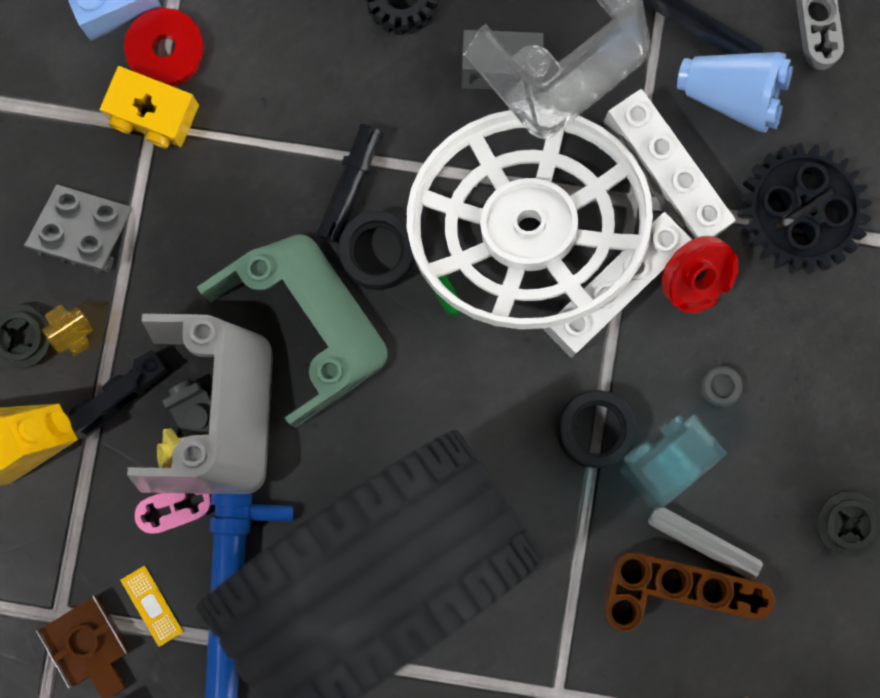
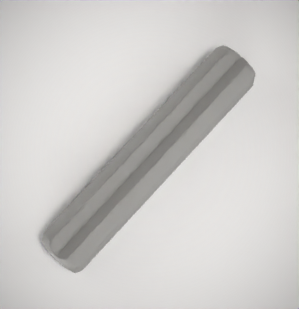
M656 506L649 516L648 523L652 527L749 580H755L763 566L761 560L665 507Z

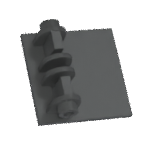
M56 184L25 242L24 248L37 251V254L40 256L46 254L60 258V261L63 263L70 261L76 267L83 265L93 268L99 274L102 271L109 272L114 258L109 255L132 211V207Z

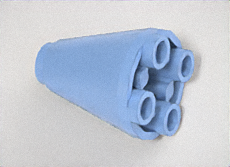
M781 52L695 56L693 59L684 58L678 74L677 89L685 91L686 96L756 131L766 133L768 128H778L783 109L778 97L780 89L788 90L793 66H790L791 60L786 59V53Z

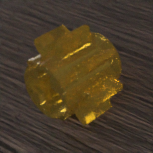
M62 304L45 314L49 325L41 329V331L58 354L69 350L73 356H76L90 346L86 336L93 332V328L77 307L66 311Z

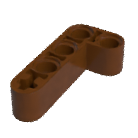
M625 551L618 554L610 565L601 613L603 619L612 628L620 632H629L640 625L647 597L652 595L752 620H760L766 618L772 612L775 606V597L767 585L757 581ZM635 559L641 567V573L635 581L626 582L622 578L621 567L627 560ZM676 569L681 577L679 587L671 592L666 591L661 583L662 576L667 570ZM715 578L720 585L719 596L715 600L707 601L702 594L703 585L707 580ZM734 591L758 596V605L751 604L750 606L748 603L732 599ZM627 600L631 604L632 614L628 620L616 622L612 617V608L618 601Z

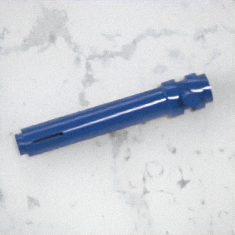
M211 494V505H215L214 517H210L209 532L213 533L210 592L245 565L246 535L250 533L251 521L292 522V505L252 504V494ZM208 628L205 698H238L239 673L233 666L235 663L232 658H228L218 643L219 637H215Z

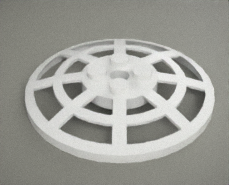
M542 108L512 109L490 114L465 125L451 134L433 150L420 168L411 187L407 205V233L412 255L422 276L435 293L453 308L473 319L494 326L513 329H542L567 324L595 312L610 302L630 282L640 267L649 245L653 220L651 193L646 177L635 157L624 144L603 127L581 116L560 110ZM515 128H548L543 151L519 150L495 157L484 137ZM564 132L577 135L595 144L611 156L617 165L597 178L581 163L559 154ZM470 145L480 166L462 180L454 191L452 198L450 199L429 191L432 181L443 166L459 151ZM519 164H539L536 178H523L509 182L502 169ZM555 167L574 175L586 186L569 196L561 187L552 183ZM488 177L496 191L488 198L484 207L479 208L465 204L464 201L473 188ZM626 177L633 187L638 203L640 223L638 234L614 233V210L607 191ZM596 199L602 216V232L578 229L577 211ZM423 206L446 214L445 237L451 256L431 263L428 262L425 256L421 239V213ZM525 218H535L541 223L533 231H525L518 226L520 221ZM458 219L480 224L483 243L462 251L458 239ZM574 245L597 248L589 262L575 275H572L562 261ZM609 250L634 251L629 264L619 279L606 292L593 300L581 284L586 282L599 269ZM493 256L498 262L509 268L503 285H500L484 277L472 265ZM547 268L558 283L541 289H519L525 271H537ZM460 270L476 286L498 296L492 313L476 309L461 301L442 284L438 277ZM566 294L577 307L569 312L548 317H509L515 300L538 301Z

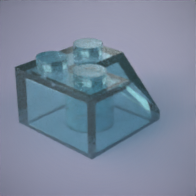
M680 414L660 429L664 436L659 441L650 444L648 441L643 444L640 443L623 458L627 464L619 471L650 508L665 507L728 454L695 414L685 419Z

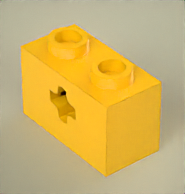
M118 66L99 110L110 120L108 125L115 130L129 135L132 130L146 134V141L167 149L169 144L182 148L199 104L193 94ZM154 106L156 109L155 113L147 112L143 116L141 113L143 109L150 110Z

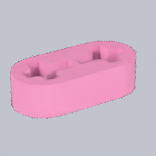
M188 493L156 494L142 500L138 504L134 514L135 522L142 531L155 534L199 520L207 516L212 509L211 494L194 493L204 497V502L198 504L199 512L197 513L192 508L178 509L177 503L189 499ZM151 504H154L156 509L170 506L172 513L159 518L160 525L156 527L154 522H147L145 520V515L150 513Z

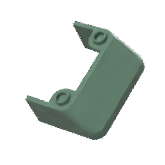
M293 235L251 250L196 287L201 295L212 303L242 282L256 291L268 290L282 280L328 346L327 349L319 353L312 360L309 367L310 380L319 392V395L285 417L289 425L295 428L380 371L386 364L388 357L384 341L315 241L306 235Z

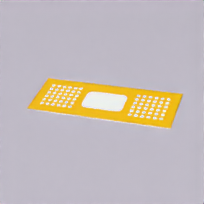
M145 565L120 580L158 647L183 633L182 628Z

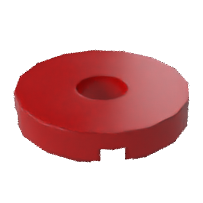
M160 7L146 11L132 22L125 35L124 52L130 68L136 73L172 87L184 84L193 77L200 67L202 56H204L205 45L198 26L188 15L177 9ZM163 39L172 40L175 43V49L172 54L166 57L155 55L154 49L159 41Z
M701 236L690 240L680 247L667 262L661 278L662 292L672 305L684 313H698L709 309L719 302L717 297L723 291L728 293L733 287L738 274V257L725 241L716 236ZM707 269L704 276L700 280L695 281L697 275Z

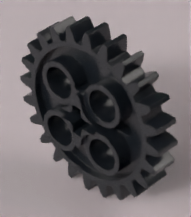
M798 143L791 155L790 151L784 146L778 151V159L769 153L763 159L765 167L757 164L751 170L757 179L747 178L742 184L751 193H742L738 197V201L748 205V208L741 210L737 215L739 218L749 219L750 222L741 232L754 233L755 238L748 246L752 248L761 244L764 247L760 255L761 260L771 254L774 255L775 269L779 268L786 261L789 262V273H795L800 265L803 264L806 275L815 272L817 262L819 268L824 272L831 268V259L835 263L840 264L846 260L843 251L851 254L858 249L852 239L861 240L867 235L858 225H865L871 221V217L861 213V210L870 206L872 202L867 199H860L859 196L868 186L866 184L855 185L854 180L858 177L860 171L855 170L847 173L844 170L848 164V158L841 160L838 164L833 161L834 149H831L826 155L820 156L819 144H815L806 154L802 143ZM801 174H809L815 179L816 190L807 189L802 184ZM828 188L833 190V194L817 204L810 211L802 214L781 230L775 228L777 222L815 198ZM770 195H775L783 201V212H776L770 208L768 204V197ZM825 206H832L838 211L840 215L839 223H833L826 218ZM793 228H800L806 233V245H799L793 240L791 233Z

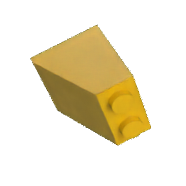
M59 403L0 407V487L18 480L78 440L71 427L69 418L63 412Z

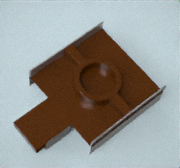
M99 594L92 596V598L36 631L68 688L73 687L87 677L91 679L101 698H110L126 688L122 681L124 679L114 661L131 650Z

